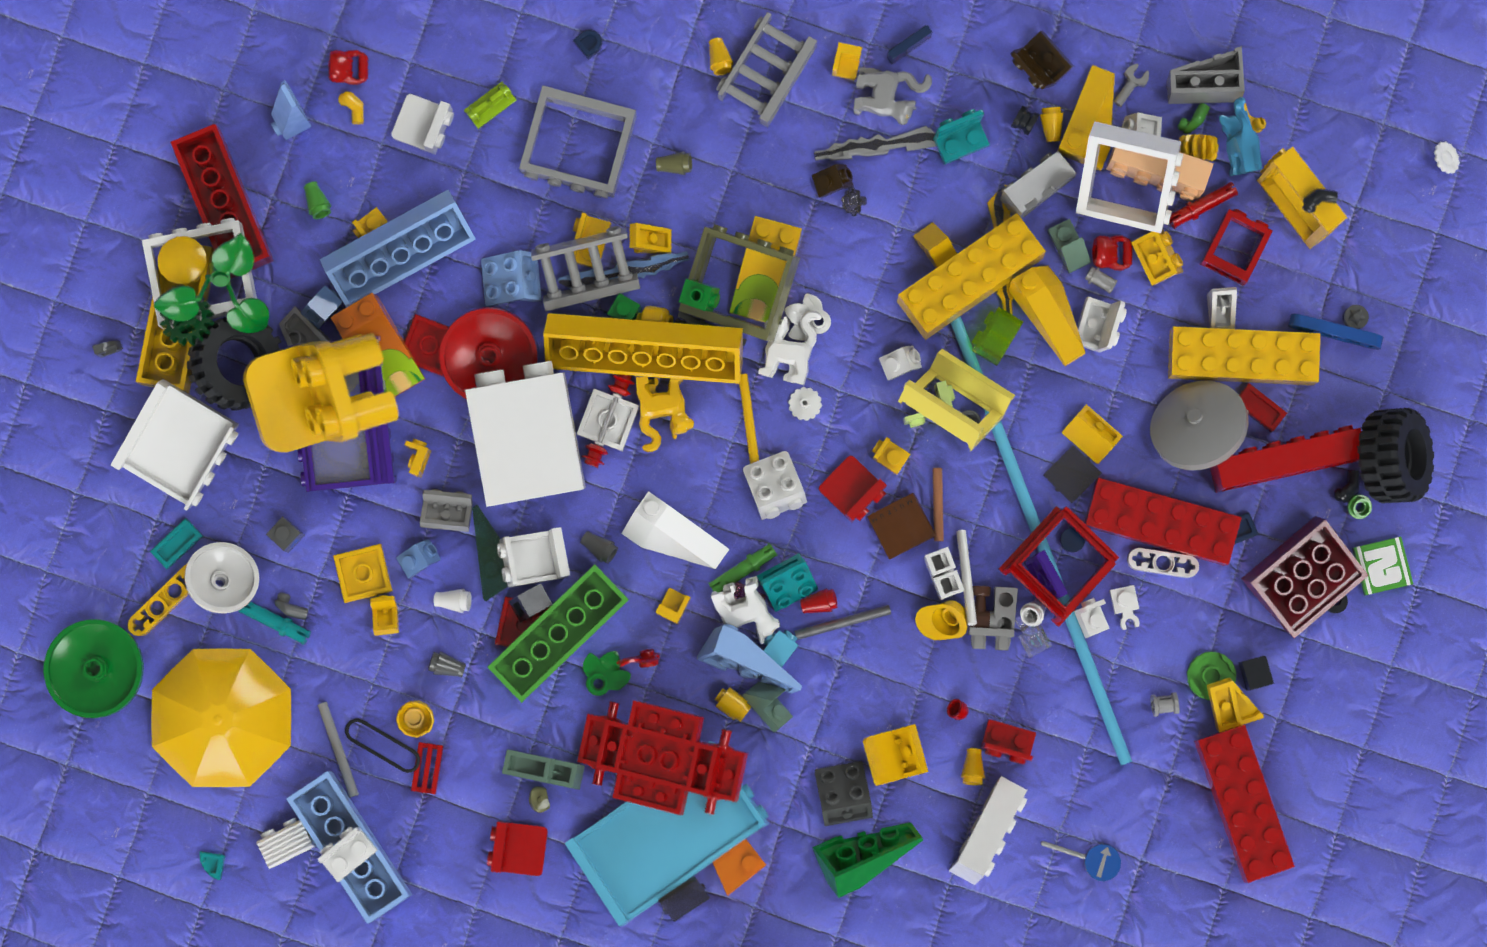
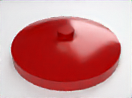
M496 307L476 308L459 316L447 329L440 347V365L443 375L451 388L465 399H467L465 390L477 388L475 374L504 370L506 383L525 379L523 366L536 364L538 359L535 338L525 322L515 314Z

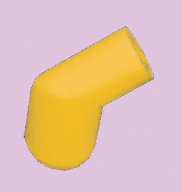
M345 91L338 97L339 104L347 106L352 110V124H364L363 102L352 92Z

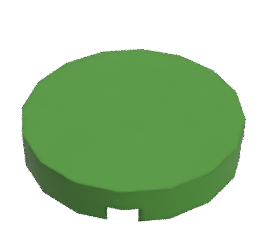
M1204 652L1196 656L1189 664L1187 670V683L1191 691L1199 698L1210 700L1207 684L1229 677L1234 683L1236 681V669L1232 661L1224 654L1217 652Z

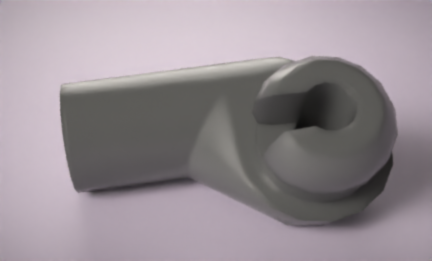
M278 593L277 600H275V606L287 616L301 620L306 619L308 608L289 604L290 595Z

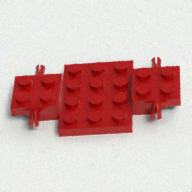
M635 700L632 703L628 723L616 718L620 703L609 701L607 715L587 714L577 762L587 764L595 769L592 784L602 786L605 771L617 773L612 798L677 815H684L688 792L706 797L707 802L704 813L712 815L715 814L717 800L724 799L738 802L748 753L735 750L729 746L732 731L722 729L719 743L699 742L704 717Z

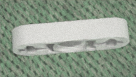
M1136 548L1127 556L1129 567L1136 571L1190 578L1196 575L1199 570L1197 559L1190 555ZM1141 553L1142 558L1150 559V554H1154L1151 561L1152 569L1148 568L1149 563L1142 562L1140 566H1137L1136 561L1132 560V557ZM1165 556L1169 559L1170 566L1168 569L1161 570L1157 567L1156 560L1158 557ZM1174 557L1178 558L1177 563L1184 564L1186 560H1189L1190 565L1194 566V569L1189 570L1187 574L1184 568L1177 567L1176 572H1172L1175 566Z

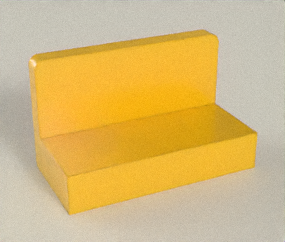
M1087 404L1062 431L1064 436L1097 464L1105 458L1123 437Z

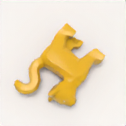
M646 376L636 377V394L640 402L639 425L641 431L652 439L651 443L642 446L644 451L653 452L661 445L659 432L649 425L652 419L671 416L669 427L673 439H676L677 435L684 434L694 428V421L685 413V400L679 386L683 379L670 378L668 392L657 393L658 378L648 380Z

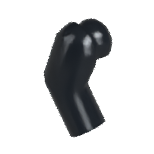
M1347 471V484L1342 489L1337 488L1334 492L1336 501L1349 502L1353 496L1358 494L1360 471Z

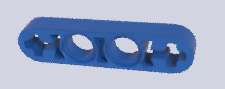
M1291 314L1288 327L1307 333H1320L1322 337L1376 350L1381 349L1384 338L1376 333L1301 314Z

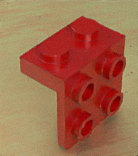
M848 456L819 486V491L849 521L853 522L855 519L860 521L869 512L867 507L873 501L877 504L886 495L884 489L887 485L881 479L878 480L854 456Z
M497 822L496 826H492L490 841H494V849L489 851L487 866H491V872L540 876L543 873L548 835L547 828L510 822Z

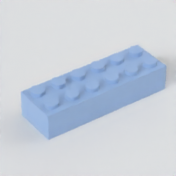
M446 190L321 258L320 261L328 278L347 308L370 293L377 294L476 239L449 190Z
M327 771L287 798V801L320 851L330 843L333 845L337 844L341 840L339 835L349 827H352L353 830L356 827H360L378 849L376 853L340 881L367 924L373 922L413 895L332 771Z

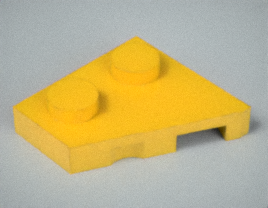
M1230 677L1207 684L1214 721L1219 732L1264 718L1263 714Z

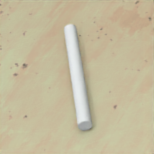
M958 530L956 534L962 585L965 590L963 593L967 625H976L977 619L966 530Z

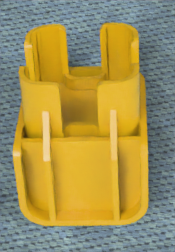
M370 333L355 335L331 343L329 341L308 342L251 360L245 368L243 380L263 444L276 452H290L323 441H348L357 438L360 431L398 420V408L393 393L384 392L374 395L372 392H364L349 396L344 375L382 364L383 355L376 337Z

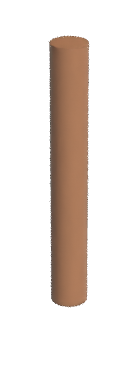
M933 468L934 532L936 534L934 542L944 541L942 468Z

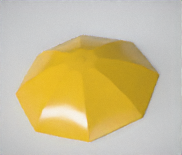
M192 649L152 689V747L192 787H250L291 746V688L251 649Z

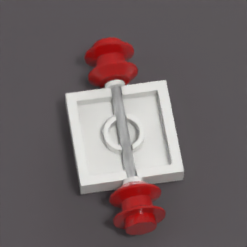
M612 375L615 382L613 385H608L611 392H613L612 395L593 389L577 431L578 436L595 441L594 444L585 445L589 450L588 454L581 456L585 459L584 463L595 468H598L599 464L604 465L601 458L603 455H608L606 449L603 448L604 445L622 452L624 450L640 407L637 404L622 399V396L631 395L627 390L628 386L635 384L631 381L632 377L629 375Z

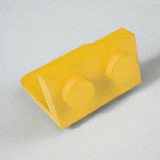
M916 724L863 739L875 785L879 786L928 772Z

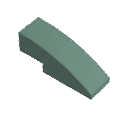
M507 749L502 774L580 790L585 765Z

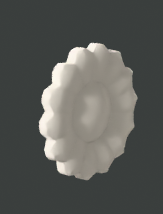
M1446 141L1439 142L1435 146L1434 159L1437 162V166L1443 172L1453 174L1458 170V165L1460 164L1459 155L1452 144H1448Z
M802 387L801 389H796L795 393L791 394V399L788 403L790 405L789 410L794 417H798L799 420L804 419L808 421L810 418L814 419L820 413L822 404L820 403L821 397L818 396L817 391H813L812 388Z

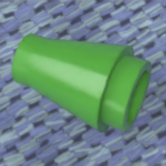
M309 182L304 185L309 215H312L313 219H322L331 213V204L319 188L317 182Z

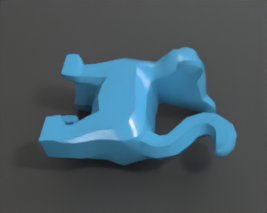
M1243 97L1237 98L1234 102L1236 115L1229 117L1225 115L1219 116L1222 131L1227 136L1226 150L1231 165L1229 176L1262 170L1260 139L1258 134L1252 129L1248 113L1244 110L1246 101Z

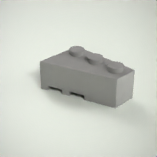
M1059 151L1053 155L1049 152L1039 161L1041 164L1034 169L1030 167L1020 176L1019 180L1015 183L1011 182L1002 190L1000 201L1010 211L1012 216L1018 213L1021 219H1023L1074 179L1077 173Z

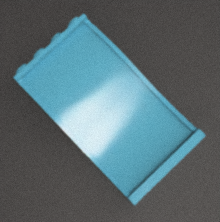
M747 784L741 785L738 802L724 799L717 800L714 815L704 813L707 798L692 792H688L684 815H677L626 801L584 832L571 838L565 845L617 924L624 926L730 849L767 826L769 823L766 818L769 815L761 804L759 806L756 805L752 799L755 795Z

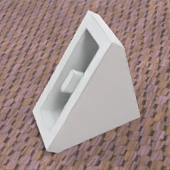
M1236 287L1211 289L1208 292L1207 303L1210 328L1235 329Z

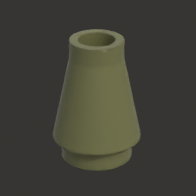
M682 151L663 157H656L657 172L663 171L681 175L691 173V154Z

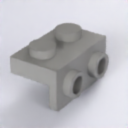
M438 489L423 490L420 527L469 532L473 509L472 495L464 492H443Z

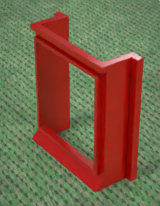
M1056 506L998 569L1004 575L1012 573L1055 615L1051 621L1059 627L1116 565L1115 561L1118 560L1119 556L1067 506L1062 509ZM1063 518L1106 559L1065 605L1055 598L1021 565Z

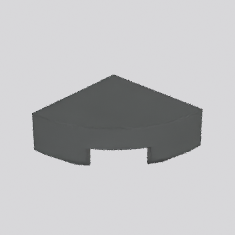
M117 340L92 346L94 353L101 358L123 349L121 342Z

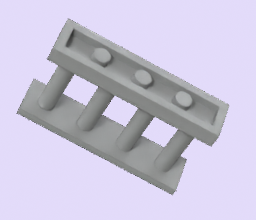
M769 12L766 13L764 18L759 17L753 28L756 30L728 78L723 77L716 89L719 91V100L723 101L726 94H729L758 111L760 115L759 123L767 128L817 47V40L810 36L806 42H799L770 25L772 14ZM766 33L794 49L797 54L794 62H786L757 45L762 35ZM751 53L781 69L785 75L781 83L778 81L775 83L746 66L745 63ZM739 73L771 91L770 94L773 96L769 103H762L733 86Z
M614 226L608 228L604 233L550 246L549 243L535 246V249L531 250L532 261L541 260L549 290L547 295H543L545 311L640 289L638 274L629 272L621 242L622 239L628 238L626 227ZM612 242L619 275L618 278L608 280V278H605L597 245ZM588 248L596 278L593 284L585 285L581 282L574 255L576 250ZM565 255L572 282L571 289L564 291L558 289L550 259L551 256Z

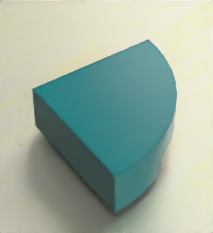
M200 851V862L204 870L212 878L221 880L226 855Z

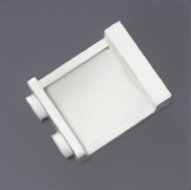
M561 527L513 537L506 536L499 540L500 544L497 545L498 555L500 558H503L504 563L502 577L503 581L507 582L508 588L563 579L570 576Z

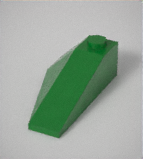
M910 822L881 828L880 832L867 835L865 831L859 832L857 837L843 839V836L834 837L812 848L828 885L837 897L840 898L863 887L921 843L923 838Z

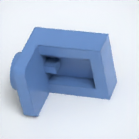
M429 539L416 543L396 557L408 579L414 577L429 565L441 560L436 547Z

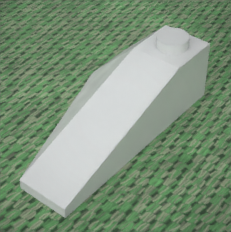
M649 491L621 533L641 548L712 569L718 567L729 551V548Z

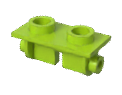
M500 82L464 109V111L479 129L517 100L512 95L508 86Z

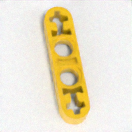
M187 564L128 620V630L130 633L136 636L147 635L189 595L186 585L178 580L180 577L185 580ZM173 584L180 585L182 589L180 596L177 598H172L169 595V588ZM156 601H160L164 605V610L160 615H154L151 611V605ZM146 611L148 616L153 618L154 621L151 622L148 619L143 624L145 628L143 631L135 630L134 628L137 626L135 621H143L147 617L143 615V612Z

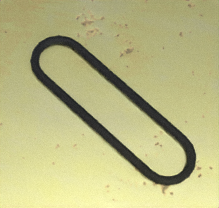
M352 719L347 723L345 734L351 742L403 772L412 773L419 767L420 756L414 749L362 719ZM354 722H360L412 752L417 758L416 765L411 769H405L353 739L349 734L350 725Z

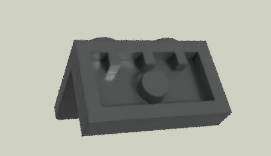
M862 761L815 770L824 826L873 818L871 799Z

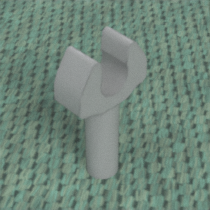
M1138 64L1128 67L1124 73L1127 77V83L1113 101L1119 107H1122L1135 87L1140 86L1143 88L1148 82L1149 71H1146L1140 79L1134 77Z

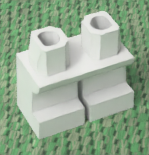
M948 547L925 555L924 560L939 600L965 591L958 571L954 570L956 566Z

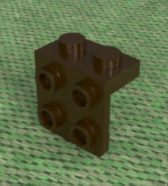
M1043 30L1023 48L1013 50L1010 53L1013 57L1012 62L1014 65L1029 75V82L1037 89H1046L1054 86L1074 67Z

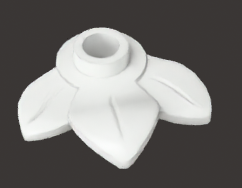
M805 294L803 304H791L784 309L788 319L795 324L788 335L794 340L805 341L807 339V336L801 330L800 320L808 311L819 312L824 321L821 326H817L814 320L810 321V326L816 334L827 332L831 326L829 314L823 311L822 302L814 295Z

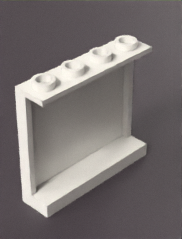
M162 379L156 383L112 461L111 466L117 470L121 468L127 469L184 503V509L187 511L193 505L196 507L204 495L201 493L204 485L209 486L215 476V473L212 471L216 464L220 466L227 455L224 450L228 444L232 445L239 434L236 432L239 424L165 379Z

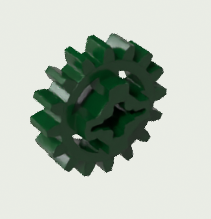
M203 297L197 302L199 304L198 314L188 321H174L172 323L171 319L160 313V316L165 319L160 322V326L166 328L163 333L167 337L170 336L172 342L176 343L179 341V344L185 346L188 341L193 346L195 345V339L204 340L203 333H211L207 327L208 325H214V322L209 317L215 314L209 309L211 307L210 303L204 301Z

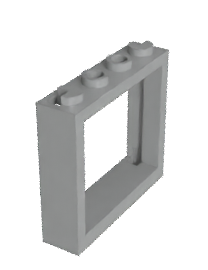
M542 85L519 167L520 172L524 174V177L531 178L534 181H537L538 178L545 179L552 186L561 187V184L571 186L570 189L575 192L584 193L586 190L594 192V196L607 199L608 196L614 198L637 117L636 110ZM547 102L625 122L608 184L530 164Z

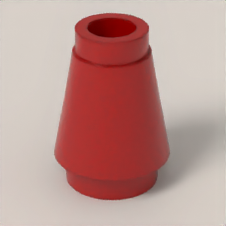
M825 588L804 599H800L804 614L833 612V609L838 608L834 589L828 590Z

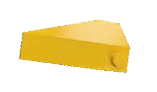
M1092 65L1057 150L1062 156L1084 164L1088 139L1094 122L1112 125L1114 73ZM1100 144L1096 170L1102 171L1111 146Z

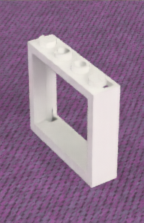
M1094 122L1088 139L1076 213L1161 233L1164 224L1169 225L1172 211L1168 210V206H1173L1176 191H1172V186H1177L1180 172L1176 171V166L1180 167L1183 159V154L1179 153L1181 141ZM1100 144L1168 160L1158 213L1091 198Z
M234 218L221 220V224L211 226V223H203L197 225V229L187 231V228H179L173 230V234L163 236V233H155L149 235V239L142 240L153 301L155 302L162 295L153 248L163 246L167 241L175 237L183 236L199 239L233 232L234 237L239 233L245 237L243 224L239 220L235 221ZM252 270L242 276L246 298L237 299L239 304L244 299L257 298ZM232 301L211 305L209 309L215 315L209 317V319L226 317L227 312L235 308ZM155 309L158 326L161 327L160 322L164 321L165 319L160 316V312Z

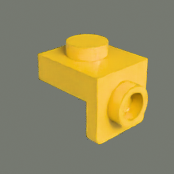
M380 595L377 598H371L370 605L372 608L374 635L399 633L398 606L395 597Z

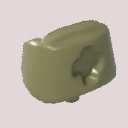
M534 787L529 794V804L535 812L542 813L550 808L545 787Z

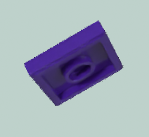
M1045 550L1025 561L1024 564L1028 571L1055 598L1059 599L1068 594Z

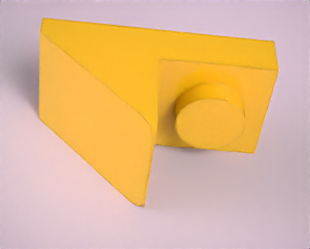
M641 223L630 224L629 248L634 249V253L663 254L671 252L672 229Z

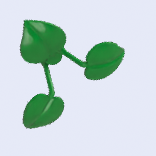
M239 233L233 239L215 249L212 254V261L209 264L210 274L205 276L206 280L198 296H196V292L192 287H175L162 294L154 302V308L171 320L180 322L190 320L198 314L199 304L197 302L202 299L209 282H212L217 287H227L232 303L235 306L226 315L227 321L232 328L243 333H255L264 330L268 326L269 320L267 305L257 298H247L239 304L230 283V273L236 276H243L250 272L254 265L253 251L244 235Z

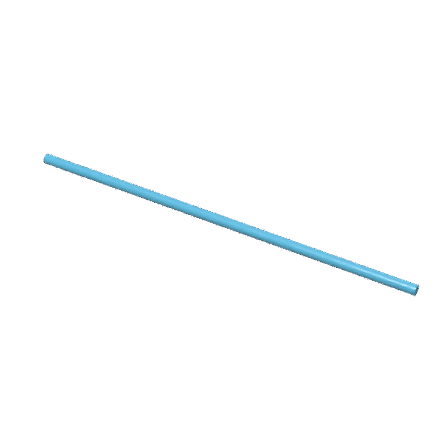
M960 316L950 323L966 364L983 374ZM1000 421L992 429V433L1032 533L1040 524V521ZM1045 538L1037 546L1038 552L1045 550L1063 582L1048 541ZM1066 594L1058 600L1065 605L1070 598ZM1073 611L1065 620L1120 765L1132 762L1131 756Z

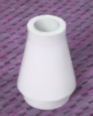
M465 589L435 592V607H442L460 613L469 611L471 608V592L465 591Z
M1037 598L1025 604L1020 610L1022 621L1028 626L1039 625L1044 619L1047 607Z

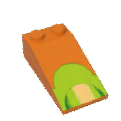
M370 293L330 317L342 339L370 333L374 336H380L379 346L383 355L382 376L386 384L384 392H391L396 397L425 380L423 373L416 364L386 308L376 294Z

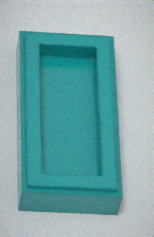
M185 518L150 552L168 570L203 535Z

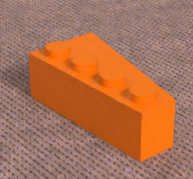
M747 839L713 862L727 896L766 866Z

